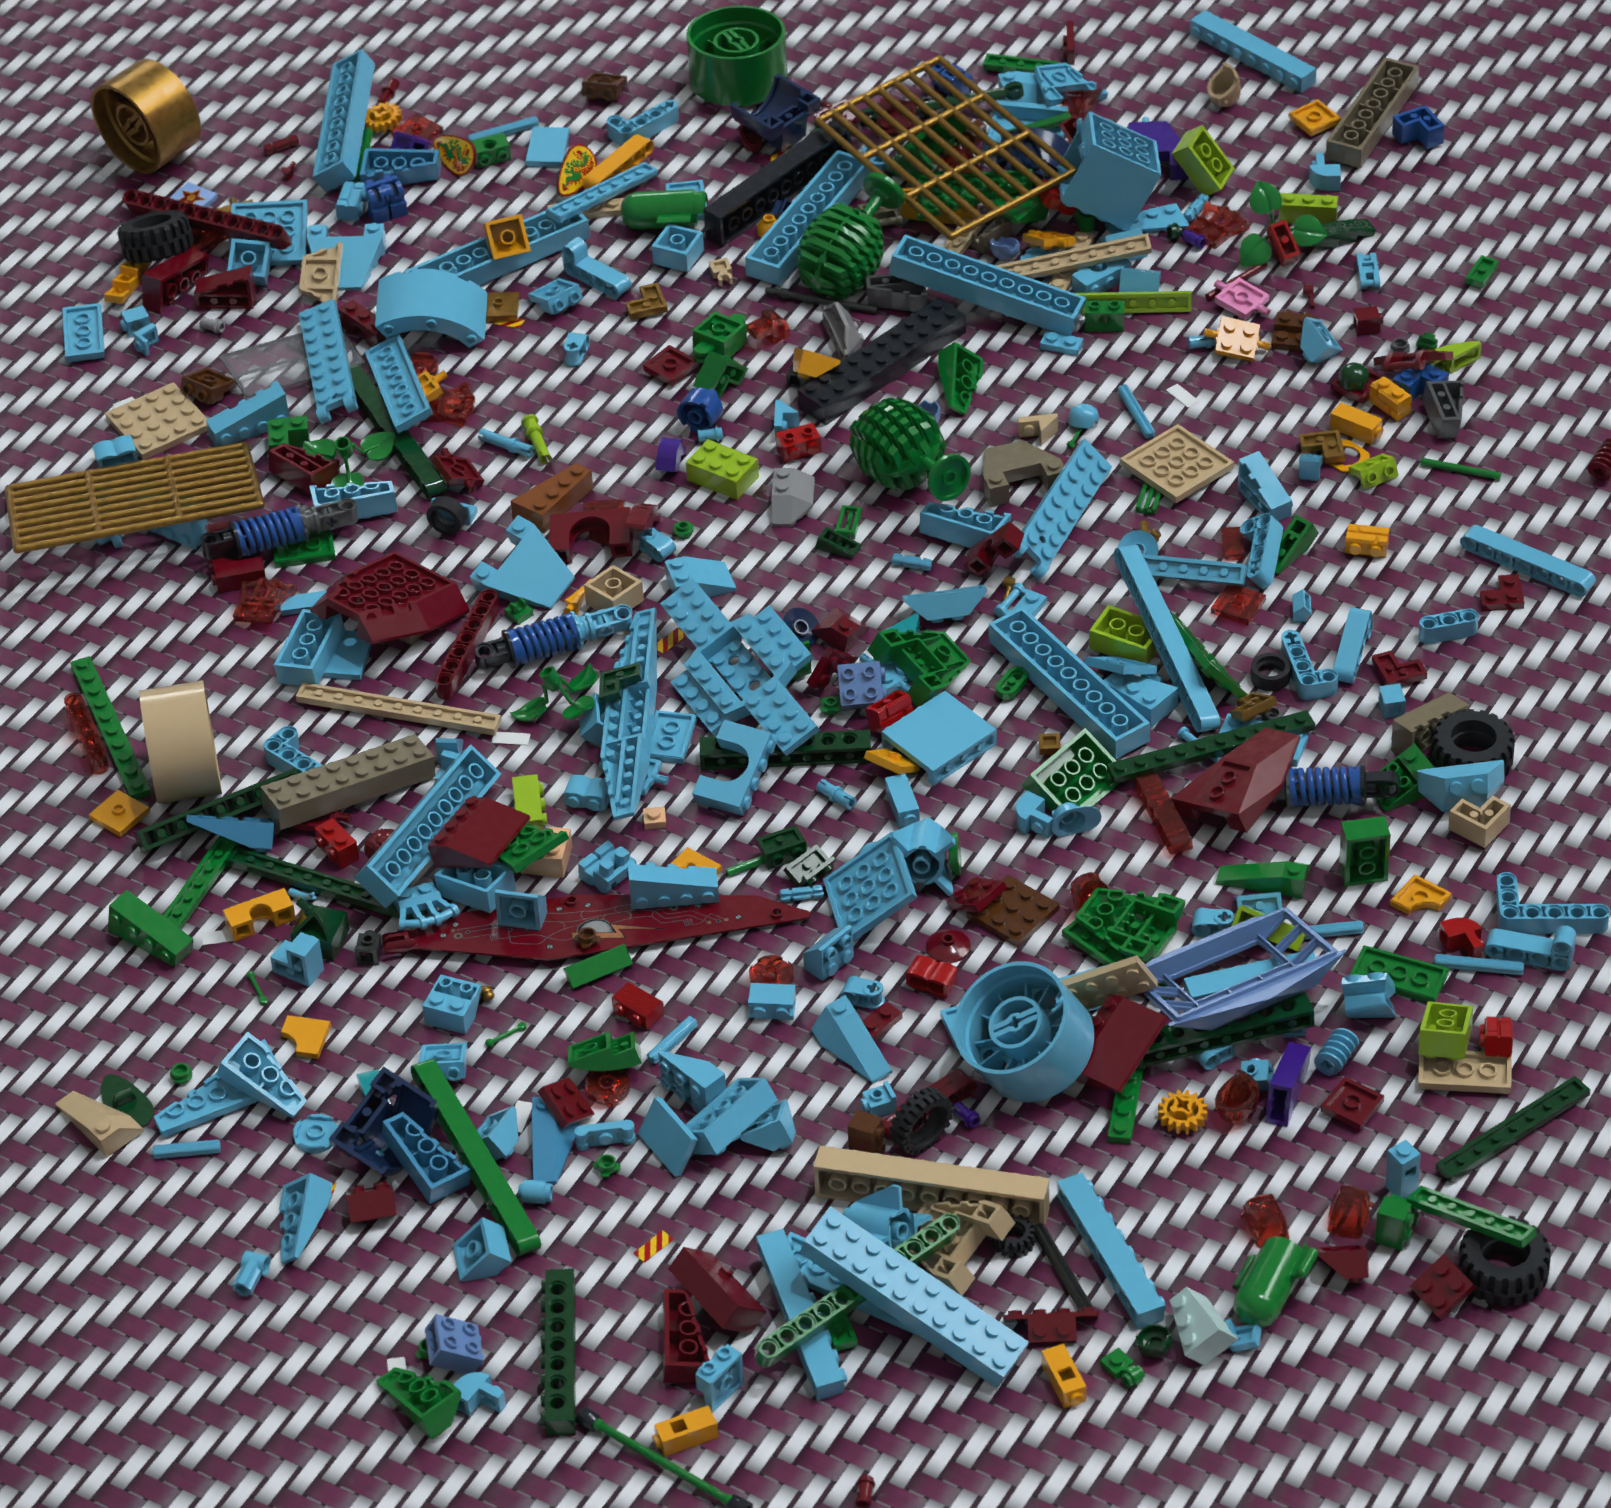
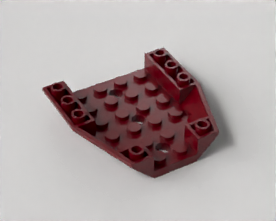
M394 551L337 580L311 607L310 612L325 620L338 613H342L358 622L357 637L366 643L377 644L429 633L469 613L470 609L455 582Z

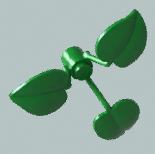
M1258 181L1250 195V207L1255 213L1260 215L1269 212L1270 224L1268 226L1277 223L1274 222L1272 210H1278L1281 207L1282 196L1278 189L1270 183ZM1312 215L1298 217L1294 223L1295 228L1291 227L1289 229L1294 231L1292 237L1296 241L1295 244L1303 247L1315 245L1327 236V232L1319 220ZM1252 233L1244 238L1239 252L1240 263L1243 268L1262 265L1270 259L1272 249L1270 244L1265 242V240L1269 239L1268 235L1261 239L1258 234Z
M379 432L368 435L360 443L362 449L357 447L354 442L351 443L350 439L345 436L337 438L335 442L331 439L304 441L303 448L308 454L316 456L319 453L323 455L324 459L331 461L337 458V455L343 458L346 474H338L332 479L331 484H335V487H345L347 483L364 486V478L361 473L354 472L350 474L348 458L352 456L353 449L362 455L367 454L368 458L373 461L386 459L393 450L395 433Z
M589 663L568 684L560 677L553 666L546 667L539 673L543 681L541 687L543 688L544 697L534 698L520 709L510 713L512 717L519 721L534 720L547 709L546 704L549 702L547 689L552 692L560 690L570 704L563 711V718L565 720L576 719L583 715L586 710L593 708L595 701L591 696H582L573 702L567 693L588 689L597 681L598 675Z

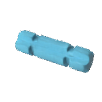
M1202 193L1183 213L1186 220L1192 221L1209 202L1208 195Z
M895 553L892 557V564L918 570L922 568L921 570L930 571L932 560L927 558L921 560V557L904 555L903 557L902 554Z
M814 885L813 888L805 886L792 888V890H780L782 902H788L790 899L796 901L811 899V897H823L822 885Z

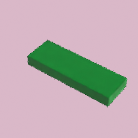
M624 943L565 967L563 970L571 989H574L628 967L633 962Z

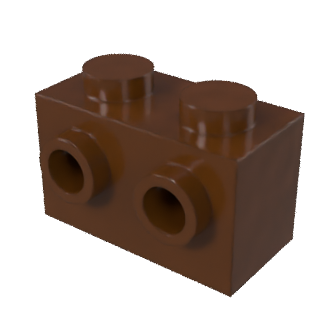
M856 1110L847 1126L849 1150L884 1154L886 1144L883 1142L885 1128H883L882 1118Z

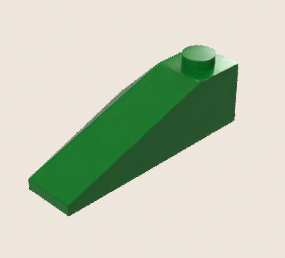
M953 342L939 351L938 370L948 407L963 416L966 414L972 401V393L978 387L976 384L983 375V358L960 344Z
M1292 861L1220 866L1216 884L1265 893L1281 892L1283 896L1303 899L1311 865Z

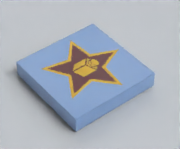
M187 182L170 198L209 207L218 199V195L215 192Z

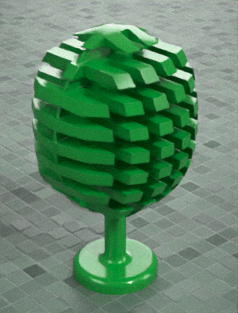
M871 172L866 175L863 180V188L870 201L863 210L852 208L839 202L824 210L821 215L819 214L807 226L801 236L797 250V265L804 285L810 287L817 294L828 295L838 300H846L849 295H855L866 286V276L876 274L882 261L884 243L880 223L873 215L880 206L887 209H897L905 201L903 190L890 177L877 172Z
M902 398L883 399L858 416L859 419L855 420L849 427L851 432L849 445L860 470L880 485L896 491L899 488L901 490H909L924 483L927 479L930 493L938 500L949 501L958 497L969 483L971 476L969 462L959 454L944 455L946 443L934 416L915 403Z

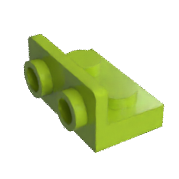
M1384 453L1348 466L1350 474L1360 478L1363 489H1368L1398 477L1395 458Z

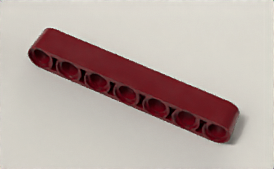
M486 589L479 594L435 676L438 698L448 700L456 694L475 658L476 646L483 643L500 609L498 594L495 590Z

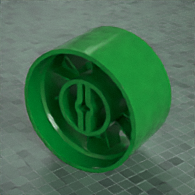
M727 6L713 9L698 16L688 26L686 38L689 80L691 89L700 98L724 106H730L733 102H736L737 106L757 104L765 101L774 76L780 74L788 79L785 26L782 20L774 13L752 6Z

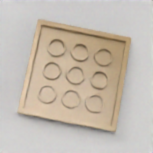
M174 382L105 413L106 420L121 436L130 435L132 437L136 452L142 460L208 431L206 424L208 419L180 391V388Z
M1179 424L1120 458V465L1175 503L1234 469V461Z

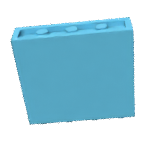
M995 100L1024 125L1069 113V107L1047 106L1045 104ZM994 110L993 119L1006 130L1015 128L1014 125ZM1060 126L1048 130L1064 139L1065 134ZM990 127L988 136L1000 144V134ZM983 142V152L991 149Z
M943 691L922 706L917 707L908 715L903 716L891 726L886 727L882 731V747L886 748L890 744L927 771L928 782L934 786L997 745V729L948 692Z

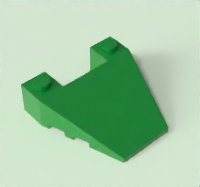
M889 629L878 632L867 649L875 661H880V665L894 661L910 678L913 684L907 693L918 707L945 691L971 662L969 657L946 632L923 630L922 633H914V630H907L905 633L898 632V629Z

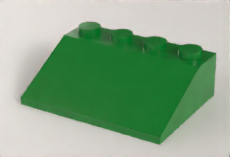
M1084 728L1033 771L1021 786L1026 791L1044 798L1045 807L1051 811L1056 810L1061 804L1067 802L1075 803L1079 807H1093L1119 784H1114L1107 771V764L1116 760Z

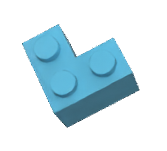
M302 932L293 942L284 940L270 957L274 973L308 987L324 971L319 939Z

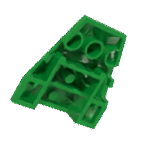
M1096 888L1075 915V920L1123 955L1129 957L1137 955L1142 961H1151L1160 956L1176 934L1178 929L1177 922L1182 916L1185 900L1166 893H1158V897L1145 896V892L1138 891L1137 895H1126L1124 890Z

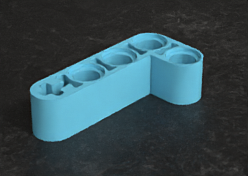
M674 100L663 101L629 121L619 115L609 116L606 120L608 137L619 146L623 145L635 134L650 138L678 122V103Z
M576 237L562 248L563 266L570 276L613 298L620 297L631 288V281L625 274L588 256L587 244L582 238Z
M1269 513L1247 519L1240 527V532L1252 543L1247 576L1261 589L1267 588L1273 582L1283 533V526Z
M1350 607L1333 668L1338 673V681L1352 684L1355 682L1366 639H1370L1373 619L1372 611Z
M1295 630L1284 631L1281 635V654L1291 664L1290 676L1298 696L1303 700L1309 701L1336 695L1338 692L1337 671L1334 669L1315 671L1300 634Z
M293 726L282 727L263 744L266 762L282 773L296 768L299 774L323 766L299 751L297 729Z
M1560 926L1557 928L1555 938L1551 939L1495 928L1489 931L1484 952L1487 956L1495 959L1523 962L1526 965L1566 971L1570 969L1575 952L1576 931L1569 926Z

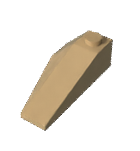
M72 1091L55 1103L56 1107L106 1157H109L144 1131L130 1115L75 1091Z

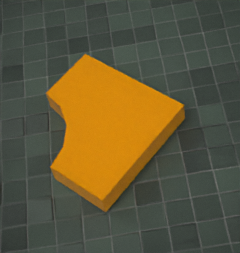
M1414 874L1390 900V906L1407 915L1422 908L1440 911L1451 899L1452 893Z
M287 1015L281 1034L282 1037L290 1039L296 1044V1054L298 1057L319 1059L331 1028V1022Z

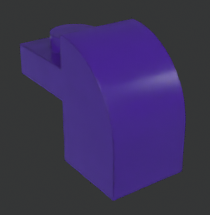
M396 130L390 149L429 150L431 141Z
M666 437L661 439L655 470L680 471L681 455H686V447L682 446L683 439Z

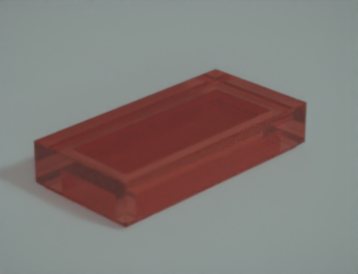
M1240 527L1221 528L1224 561L1245 560L1243 534L1240 532Z

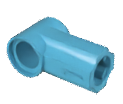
M245 1251L241 1260V1269L232 1285L233 1290L240 1296L247 1297L252 1295L261 1276H265L269 1271L271 1264L270 1256Z

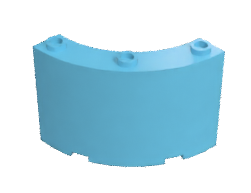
M412 269V272L403 274L401 271L379 279L375 327L386 338L415 330L439 332L449 335L471 348L485 340L487 292L471 280L465 281L458 278L457 274L447 271Z

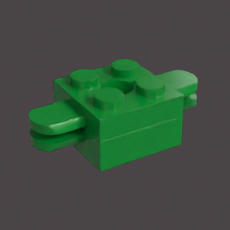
M715 311L692 330L693 359L696 362L704 363L710 351L729 358L747 343L745 316L734 313L728 317Z

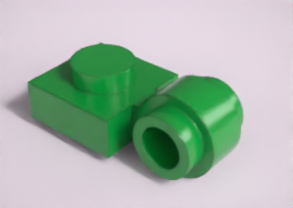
M1120 1348L1115 1349L1100 1360V1366L1114 1379L1117 1380L1121 1377L1127 1387H1136L1143 1382L1145 1377L1143 1369L1139 1365L1134 1366V1361Z

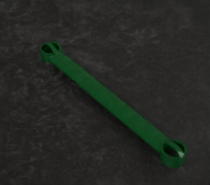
M1018 81L1009 82L1005 87L985 90L994 100L1002 98L1018 100L1024 95L1023 85ZM975 93L964 94L968 99L976 96ZM954 96L944 98L952 106L961 103ZM935 100L924 101L934 111L944 109ZM919 107L917 108V114L924 113ZM871 108L860 110L866 116H872L870 119L877 123L878 114Z

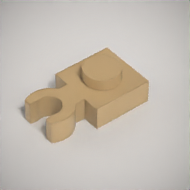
M728 258L709 261L710 271L714 279L718 278L719 286H723L722 281L724 280L733 284L732 268Z

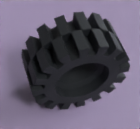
M1011 1214L1015 1224L1008 1234L1018 1233L1022 1237L1018 1239L1005 1237L1002 1241L993 1238V1246L996 1247L997 1253L1001 1251V1256L1005 1257L1008 1254L1009 1258L1012 1259L1013 1255L1021 1258V1253L1026 1256L1028 1251L1031 1252L1033 1246H1035L1034 1224L1029 1221V1218L1026 1217L1023 1220V1215L1019 1214L1018 1218H1016L1015 1214Z

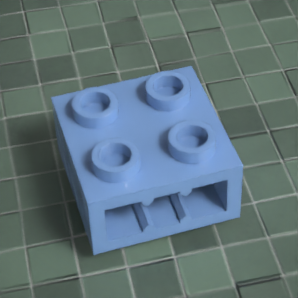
M880 661L837 665L842 711L865 709L887 696V688H882V680H886L885 667L880 666Z
M435 1314L425 1328L430 1365L463 1374L475 1372L478 1367L482 1366L484 1361L478 1325Z

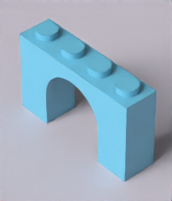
M724 720L716 737L719 746L747 756L749 758L748 767L740 777L731 781H720L700 775L692 794L696 803L744 816L746 809L748 810L751 806V797L753 792L759 787V778L767 768L768 757L774 752L776 743L771 732Z

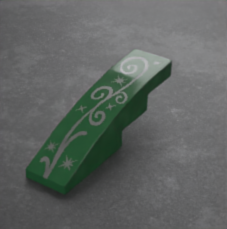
M1350 219L1322 224L1327 232V236L1321 242L1310 247L1337 248L1339 241L1355 242L1358 236H1374L1376 229L1368 219Z

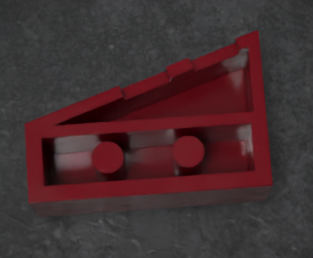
M252 265L197 279L194 291L196 308L253 309L257 293Z
M282 443L269 450V471L311 495L309 485L325 488L326 484H331L332 479L340 474V460L336 458L333 461L324 459L322 454L317 453L314 456L306 453L305 449Z

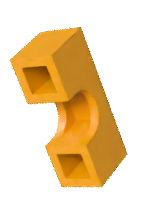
M285 888L223 909L225 925L234 942L255 935L253 924L259 919H269L274 923L275 927L296 920L294 905Z

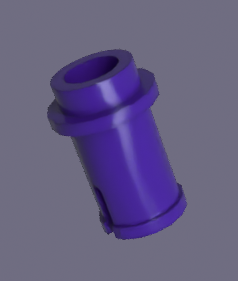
M1189 229L1182 233V240L1192 244L1194 248L1202 249L1206 245L1204 235H1198Z
M957 1102L955 1106L961 1111L954 1108L952 1114L961 1119L968 1128L978 1126L981 1120L979 1113L970 1110L962 1102Z

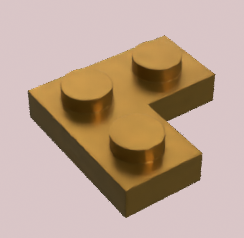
M658 283L639 286L642 299L625 302L630 320L668 312L667 303Z
M1339 429L1299 434L1302 453L1322 451L1325 464L1345 461V452Z
M1251 692L1237 699L1238 707L1230 710L1232 719L1247 722L1252 720L1253 716L1269 712L1271 707L1278 705L1275 696Z

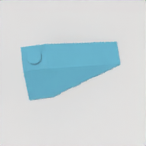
M1014 71L998 74V88L1005 87L1009 82L1018 81L1022 83L1024 90L1023 97L1018 100H1009L1008 98H1002L1001 100L1035 104L1045 103L1034 73ZM1066 91V92H1060L1059 94H1060L1061 96H1064V95L1069 94V93H1071V92Z
M846 995L826 1005L811 1028L821 1046L835 1054L842 1062L844 1061L849 1064L857 1073L871 1083H875L893 1073Z
M247 1032L220 1063L216 1075L235 1089L294 1118L307 1100L294 1082L288 1079L282 1071V1066L279 1062H276L270 1055V1050L267 1046Z

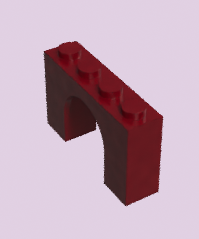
M620 507L550 515L549 544L564 563L573 562V544L575 540L585 532L600 530L610 535L609 545L613 558L633 556V532H630L629 527H625V522L631 508Z
M228 521L205 525L206 533L228 528ZM221 556L208 561L210 573L214 572L211 574L213 586L217 585L218 593L267 585L262 556L244 560H229Z

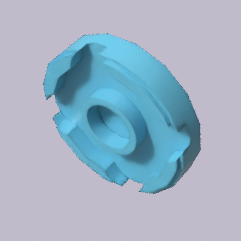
M311 1114L306 1116L307 1119L299 1120L293 1129V1139L296 1146L303 1152L311 1154L322 1153L333 1147L328 1139L337 1129L338 1125L330 1116Z

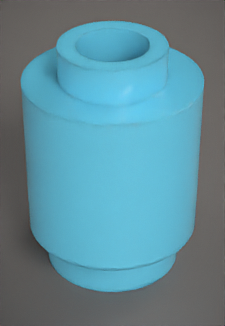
M524 1179L523 1184H519L518 1198H522L523 1203L545 1204L552 1201L553 1184H549L547 1181Z

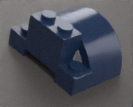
M777 74L774 76L767 98L752 114L738 107L736 102L730 104V110L733 119L737 123L768 139V144L782 152L806 136L807 118L820 110L821 98L784 76Z
M1028 127L1061 156H1064L1070 146L1065 139L1045 129ZM1018 129L1009 131L1013 136L1022 133ZM1002 137L1000 144L1005 142L1006 139ZM1029 138L1021 141L1023 145L1058 173L1057 167L1059 163ZM1014 146L1006 149L1009 154L1027 169H1032V173L1040 180L1052 179ZM997 154L995 163L1002 169L1007 166L1006 170H1017Z
M383 1066L370 1083L371 1089L348 1120L345 1123L342 1121L328 1140L332 1146L347 1156H353L379 1174L391 1177L405 1168L389 1146L383 1151L385 1155L379 1156L376 1154V1150L381 1151L382 1147L386 1144L382 1137L383 1121L404 1112L424 1129L426 1135L430 1136L437 1119L438 1103L434 1098ZM392 1095H397L393 1106L388 1099ZM359 1141V1142H361L363 1145L358 1146L357 1142Z

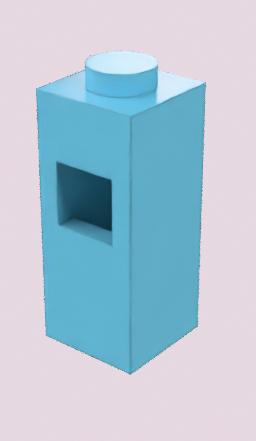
M906 773L886 777L885 792L898 827L903 828L920 821L919 807Z
M1407 1140L1387 1150L1385 1187L1392 1194L1404 1198L1411 1195L1419 1187L1421 1154Z

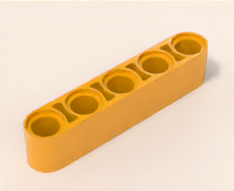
M635 134L584 177L583 187L589 189L637 166L652 153L654 142Z

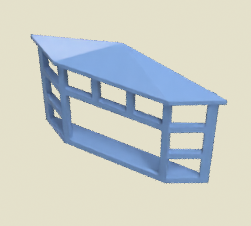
M1284 907L1266 915L1250 918L1152 959L1145 965L1156 977L1158 983L1165 984L1167 987L1158 986L1142 993L1173 1021L1168 1023L1169 1026L1212 1031L1313 988L1347 950L1338 951L1290 909ZM1285 919H1288L1295 927L1274 947L1266 939ZM1301 933H1304L1311 941L1290 961L1282 953ZM1255 945H1260L1282 964L1197 1001L1173 981L1176 978ZM1317 947L1326 952L1304 962ZM1160 996L1176 997L1182 1001L1163 1000ZM1175 1010H1178V1011H1187V1012H1184V1013H1182V1014H1178Z

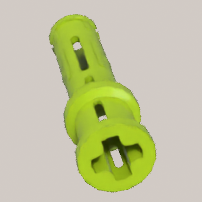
M534 414L526 415L521 420V425L526 430V437L532 441L540 463L548 464L547 458L551 462L552 457L542 437L543 429L538 425L539 420Z

